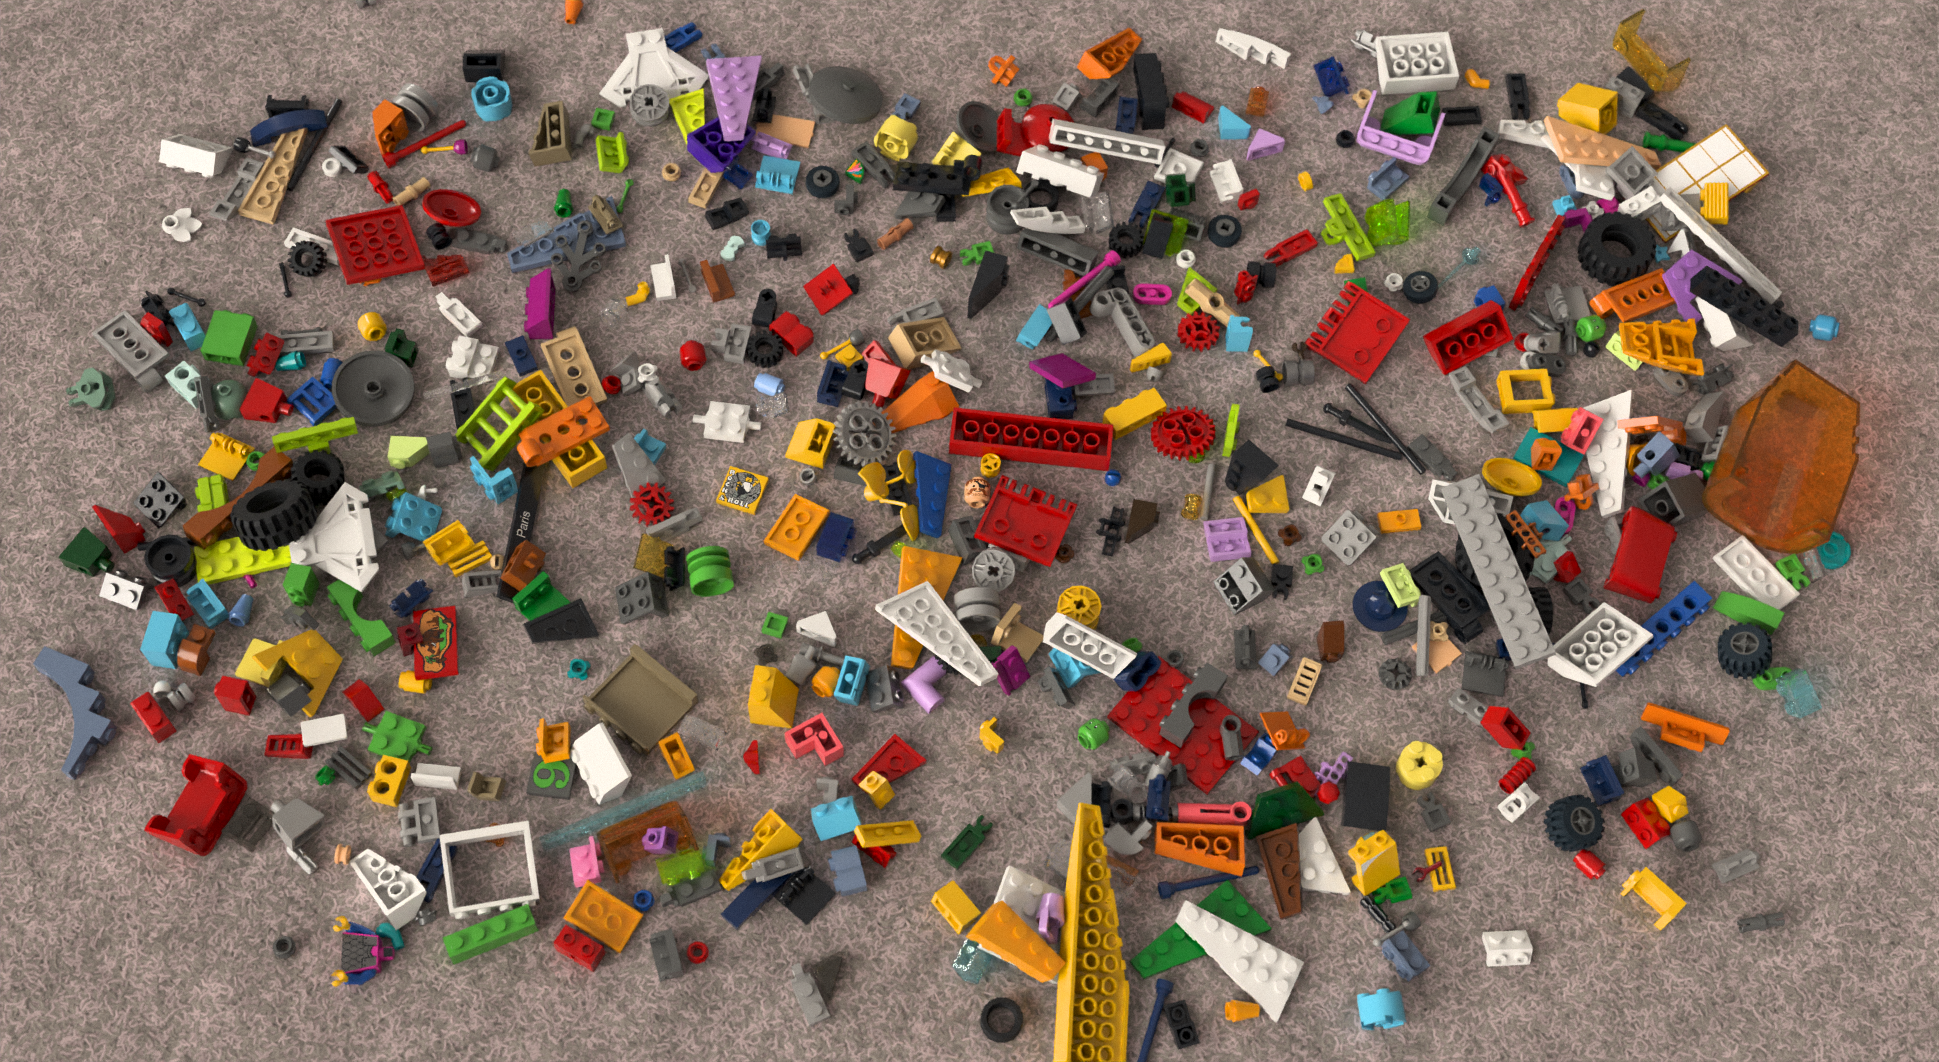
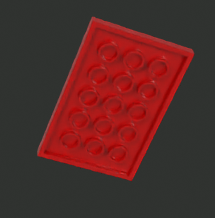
M1158 656L1161 665L1157 672L1148 676L1147 682L1140 690L1128 691L1107 715V718L1161 760H1163L1167 751L1171 752L1166 764L1170 767L1180 763L1185 764L1188 781L1208 795L1236 761L1225 760L1222 736L1219 732L1223 719L1228 715H1234L1240 719L1243 751L1255 739L1259 731L1217 699L1203 698L1194 701L1188 707L1189 716L1194 723V728L1181 748L1159 735L1161 720L1165 715L1169 716L1171 714L1173 703L1176 699L1181 700L1184 695L1182 694L1184 687L1187 683L1192 684L1193 681ZM1232 724L1225 725L1228 730H1235Z

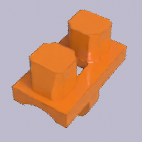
M1010 55L1007 61L1000 56H994L989 60L988 67L996 74L991 81L992 83L996 84L1000 81L1006 87L1020 70V68L1012 63L1015 60L1014 56ZM995 63L1001 65L1000 69H998Z
M1590 474L1579 475L1576 477V480L1567 483L1569 493L1564 496L1565 502L1574 498L1576 507L1582 510L1592 506V493L1599 489L1598 483H1592Z

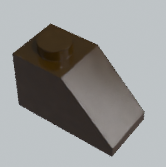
M1133 499L1125 543L1133 542L1151 531L1154 523L1158 524L1160 512L1156 511L1158 503Z

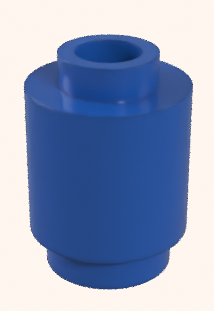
M329 358L324 363L320 382L325 388L332 389L333 377L339 366L343 363L341 360Z

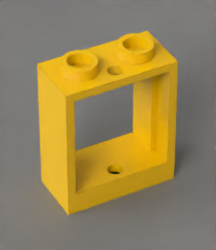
M1547 369L1500 371L1496 381L1503 414L1533 413L1532 410L1551 409L1552 405L1555 404V395L1551 392L1552 379L1551 376H1548ZM1540 381L1543 399L1514 400L1511 382Z

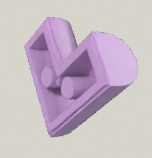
M932 656L901 682L904 689L928 714L945 700L932 686L946 674V669H942V664H937L939 660H935V656Z

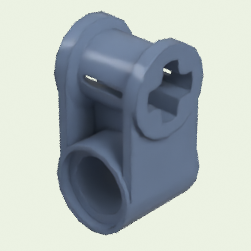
M1561 165L1559 173L1568 194L1574 199L1582 198L1585 193L1576 190L1575 173L1568 166Z

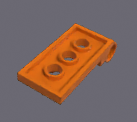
M1660 268L1602 291V293L1595 296L1589 302V305L1600 318H1607L1616 312L1624 323L1676 304V301L1669 293L1662 277L1665 272ZM1653 289H1658L1660 293L1655 292ZM1624 300H1628L1631 305L1626 304Z
M591 396L525 428L518 434L522 442L517 446V450L528 467L536 465L538 467L610 431V427ZM579 419L588 420L585 425L577 424ZM561 428H568L569 432L563 435L559 433V430ZM543 437L551 438V441L547 444L540 442Z
M1661 416L1617 420L1618 429L1625 430V433L1644 434L1660 431L1672 443L1686 445L1687 436L1683 422Z

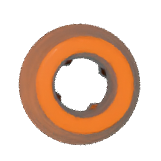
M565 0L566 23L576 24V20L583 8V0Z

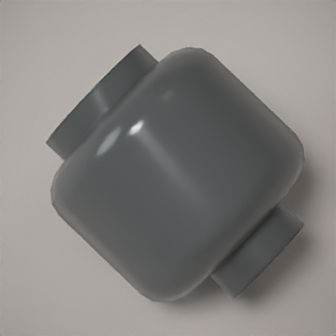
M479 145L478 148L474 147L470 162H473L474 168L490 172L493 167L497 168L500 157L497 156L496 149Z
M1687 818L1676 820L1670 829L1675 847L1684 852L1697 849L1702 841V836L1696 822L1687 820Z

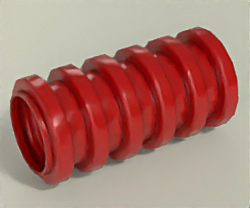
M1521 757L1520 761H1517L1511 770H1508L1507 774L1498 781L1501 789L1508 794H1512L1536 771L1533 761L1527 757Z

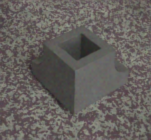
M1633 747L1619 753L1620 764L1612 768L1622 788L1629 786L1644 787L1657 782L1654 761L1646 759L1640 748Z

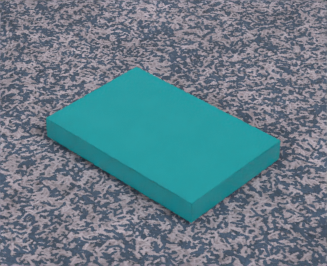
M1530 427L1512 460L1519 461L1532 468L1531 447L1535 439H1556L1544 433H1538V430ZM1556 440L1562 448V453L1552 471H1535L1567 487V483L1570 482L1584 454Z

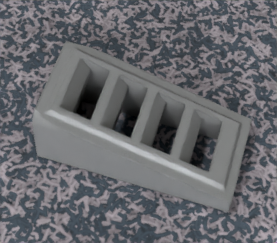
M1729 425L1717 427L1714 441L1706 442L1701 458L1704 463L1714 461L1720 466H1725L1730 435Z
M502 570L464 573L462 577L464 597L497 592L499 585H496L495 577L499 576L500 580ZM487 578H490L491 586H488ZM478 580H482L483 586H479ZM470 582H473L474 587H470Z

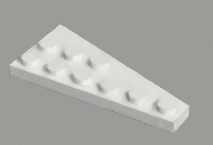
M1632 390L1583 408L1604 419L1586 451L1593 483H1598L1599 489L1595 492L1603 518H1608L1624 511L1626 490L1624 484L1625 476H1627L1626 462L1629 457L1631 433H1625V430L1618 429L1617 420L1631 419L1633 414L1632 399H1634V392Z
M928 581L876 605L875 610L978 686H982L998 677L999 673Z
M1187 900L1184 901L1175 922L1193 940H1196L1210 957L1212 956L1220 964V967L1255 1000V1003L1260 1008H1263L1270 1015L1273 1021L1277 1022L1304 962Z

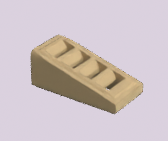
M1303 657L1287 698L1306 706L1321 671L1322 664ZM1302 674V675H1305V676H1307V677H1310V678H1312V681L1309 680V679H1306V678H1304V677H1301L1300 675ZM1297 682L1309 686V689L1298 685ZM1294 690L1303 692L1306 694V696L1297 694L1294 692Z

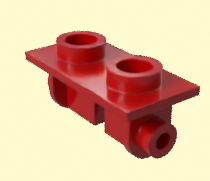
M1246 270L1239 272L1238 282L1234 290V294L1238 297L1237 305L1242 302L1247 303L1253 298L1258 275L1252 277Z
M174 578L155 586L169 613L178 614L182 622L194 615Z
M856 834L852 840V843L859 850L866 853L884 868L887 867L889 860H892L897 854L894 851L895 848L890 845L862 848Z

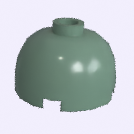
M223 380L214 385L211 396L216 404L215 415L223 420L242 417L239 409L248 394L247 388L235 380Z

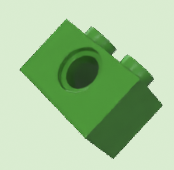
M291 563L283 582V587L294 605L304 607V605L312 606L320 584L311 567Z

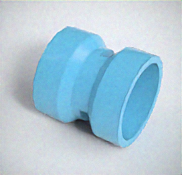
M757 220L752 223L753 243L758 246L766 245V240L771 236L770 225L767 221Z

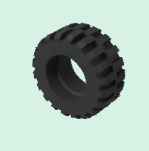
M1609 212L1604 213L1603 216H1597L1588 224L1579 242L1577 250L1579 254L1578 260L1580 263H1583L1581 267L1584 271L1589 272L1588 275L1592 279L1595 277L1598 279L1597 282L1601 284L1605 282L1608 283V286L1614 287L1615 284L1619 285L1646 274L1655 257L1657 245L1656 241L1653 240L1654 235L1652 231L1649 232V227L1646 224H1642L1641 219L1633 218L1628 213L1623 215L1621 212H1614V214ZM1602 242H1619L1628 248L1632 256L1627 258L1614 256L1604 248Z
M277 480L274 483L269 482L264 486L254 488L253 491L244 494L243 498L238 499L237 504H234L231 511V521L244 546L255 551L275 550L281 546L285 547L293 541L296 542L301 536H305L309 529L314 527L318 516L307 487L298 481Z
M1497 513L1524 580L1527 581L1530 572L1533 570L1535 557L1527 546L1525 550L1521 548L1525 543L1518 533L1513 537L1511 533L1514 531V528L1506 517L1503 516V513ZM1511 516V520L1515 521V517ZM1520 523L1516 524L1517 528L1522 526ZM1522 532V535L1527 537L1530 535V532ZM1458 535L1455 551L1457 570L1476 589L1481 588L1460 535Z

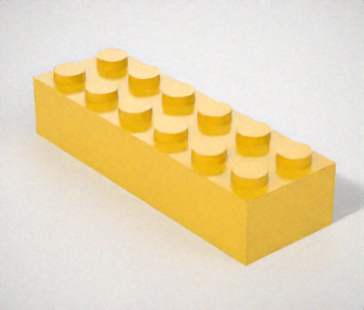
M541 369L518 382L512 389L527 404L531 401L540 405L545 410L535 423L568 407ZM509 398L510 403L519 414L521 409ZM561 428L559 430V433L563 435L569 432L568 428ZM543 437L540 442L547 444L551 441V438ZM593 440L552 459L572 489L607 469L605 457Z

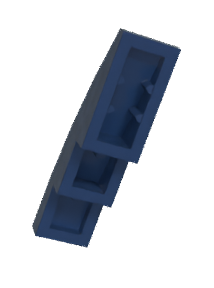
M797 871L764 882H757L755 879L721 913V917L738 931L750 916L753 917L766 902H770Z

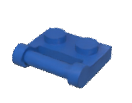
M311 377L287 399V403L292 404L307 417L313 426L321 424L323 419L337 408L332 393L314 377ZM304 397L319 411L314 414L300 402V399Z

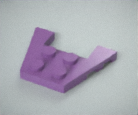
M1692 249L1671 266L1662 277L1671 297H1674L1678 306L1677 310L1682 315L1684 321L1687 322L1688 319L1695 318V323H1697L1703 317L1690 304V301L1696 296L1690 292V280L1695 274L1707 265L1728 279H1732L1738 285L1742 280Z

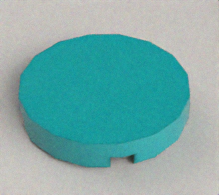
M1822 531L1812 538L1809 545V553L1819 566L1826 569H1837L1848 562L1851 556V547L1849 543H1846L1841 534L1834 531Z

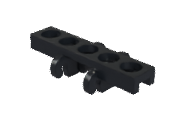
M1113 506L1110 520L1106 518L1099 519L1101 526L1100 529L1096 530V533L1099 536H1106L1102 550L1103 555L1113 557L1116 541L1119 542L1122 539L1121 536H1118L1120 527L1125 526V521H1121L1124 508L1118 509ZM1116 511L1120 512V516L1118 518L1114 517V513ZM1105 525H1109L1107 531L1104 530ZM1110 529H1115V530L1117 531V533H1116V534L1109 533V530H1110ZM1108 540H1112L1113 544H1109ZM1106 547L1112 548L1111 553L1105 551Z

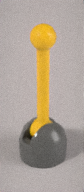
M857 328L850 333L848 341L827 352H821L820 358L827 359L828 355L850 343L856 346L865 343L863 334Z

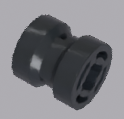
M435 223L427 228L426 234L432 240L436 250H442L451 245L452 239L446 233V228L443 224Z
M1272 366L1262 367L1255 373L1257 380L1260 381L1262 393L1273 392L1280 387L1278 379L1275 378L1276 372Z

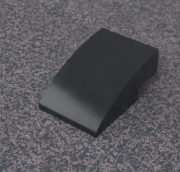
M1347 761L1341 826L1377 831L1384 830L1386 832L1390 792V767Z

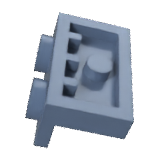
M1395 157L1390 161L1386 160L1380 167V170L1372 172L1368 178L1367 189L1382 201L1389 198L1410 177L1396 166L1397 159Z
M1403 930L1391 939L1385 940L1381 946L1384 956L1389 961H1393L1397 966V973L1403 979L1406 978L1408 982L1431 966Z

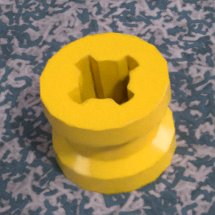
M993 453L982 457L980 470L983 476L993 478L1000 473V458Z

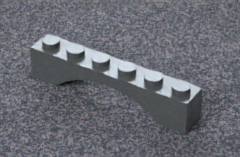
M1485 126L1483 127L1454 176L1432 203L1427 215L1429 219L1443 226L1445 225L1495 150L1501 136L1500 134Z

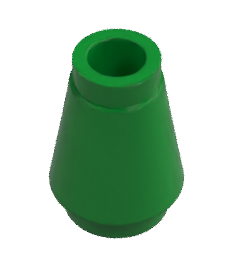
M567 189L559 190L554 206V211L562 218L569 217L573 212L570 191Z

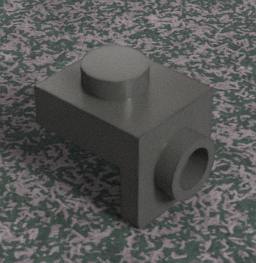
M846 184V200L834 201V213L840 215L854 214V204H858V192H854V184Z

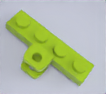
M1339 193L1325 197L1323 203L1332 219L1326 221L1325 226L1327 228L1321 232L1327 245H1335L1345 240L1357 262L1374 257L1376 252L1343 195Z
M345 417L330 423L324 422L309 428L303 427L288 433L282 432L272 436V440L277 453L308 446L310 453L313 450H318V452L325 450L327 454H330L331 450L328 441L358 434L354 417Z

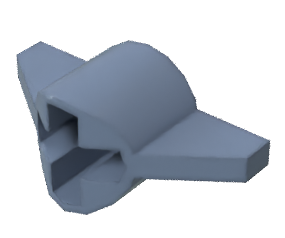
M1328 96L1312 97L1317 103L1321 114L1331 109L1334 105Z

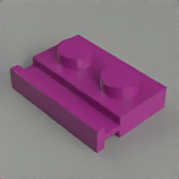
M1013 645L998 656L995 663H991L999 673L997 680L1003 692L1008 696L1011 695L1010 692L1013 689L1016 690L1031 677L1018 649Z

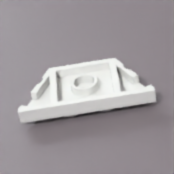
M1315 817L1299 833L1302 891L1333 892L1349 895L1351 891Z

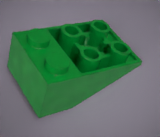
M1437 91L1418 92L1386 109L1379 130L1392 135L1434 133L1441 110Z

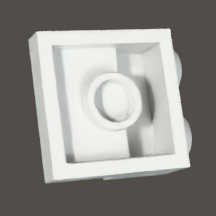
M459 336L458 340H454L452 343V358L448 357L446 361V369H448L450 377L460 379L467 377L470 381L489 384L500 351L499 347L481 344L478 339Z

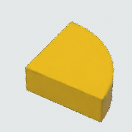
M1352 254L1344 255L1337 262L1335 274L1354 273Z

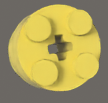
M891 115L876 134L874 144L876 148L878 146L881 149L880 153L884 157L894 161H899L902 158L906 159L918 140L917 127L913 123H908L895 115Z
M1413 741L1407 745L1398 758L1395 768L1401 783L1413 790H1422L1432 786L1443 767L1442 753L1426 742Z

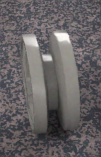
M645 84L633 91L630 96V112L632 118L638 124L653 127L660 125L667 119L670 109L669 98L661 87Z
M990 547L981 551L972 566V576L975 583L979 587L993 589L997 592L1006 589L1012 583L1016 573V563L1012 555L999 547ZM991 565L999 568L998 574L995 572L990 573Z

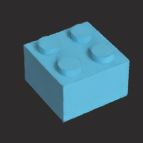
M153 611L140 650L152 666L177 669L178 649L182 639H187L189 631L178 614Z

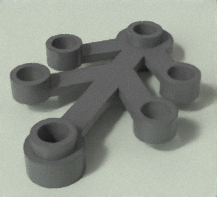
M586 220L581 221L577 226L579 238L575 254L569 247L567 238L564 235H559L555 239L557 247L562 249L571 262V271L564 265L561 254L554 253L551 256L552 264L557 266L564 276L562 280L563 287L570 292L579 290L584 279L592 274L599 273L602 269L600 262L597 260L590 262L589 268L579 273L580 266L597 256L604 255L606 252L605 245L598 242L594 245V249L583 255L587 237L593 234V226ZM584 225L588 226V229L583 230L581 228ZM561 239L565 240L563 244H559L558 241ZM598 247H603L602 251H597L596 249ZM556 257L561 258L559 262H554ZM593 265H598L599 268H598V269H592V266H593ZM570 279L576 280L573 284H570L568 282Z

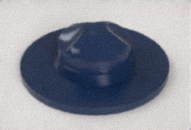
M1372 581L1362 585L1353 598L1352 606L1356 618L1363 626L1370 630L1388 632L1398 628L1407 616L1408 605L1398 608L1384 581Z

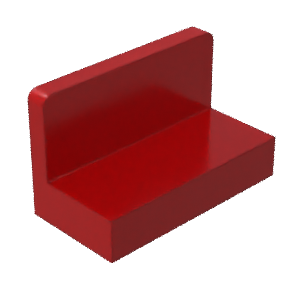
M1185 91L1181 93L1176 92L1171 107L1203 124L1214 110V106Z

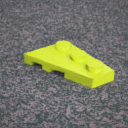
M704 88L669 99L670 108L686 145L687 134L705 125Z

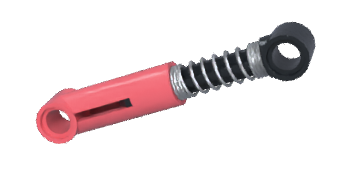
M1118 799L1112 804L1110 816L1113 823L1116 824L1119 821L1122 825L1135 820L1139 821V819L1144 820L1146 818L1147 805H1137L1127 799ZM1241 801L1234 804L1177 803V806H1169L1168 821L1245 827L1250 820L1252 811L1247 803ZM1123 809L1127 814L1119 815L1116 810ZM1235 812H1241L1244 818L1236 817Z

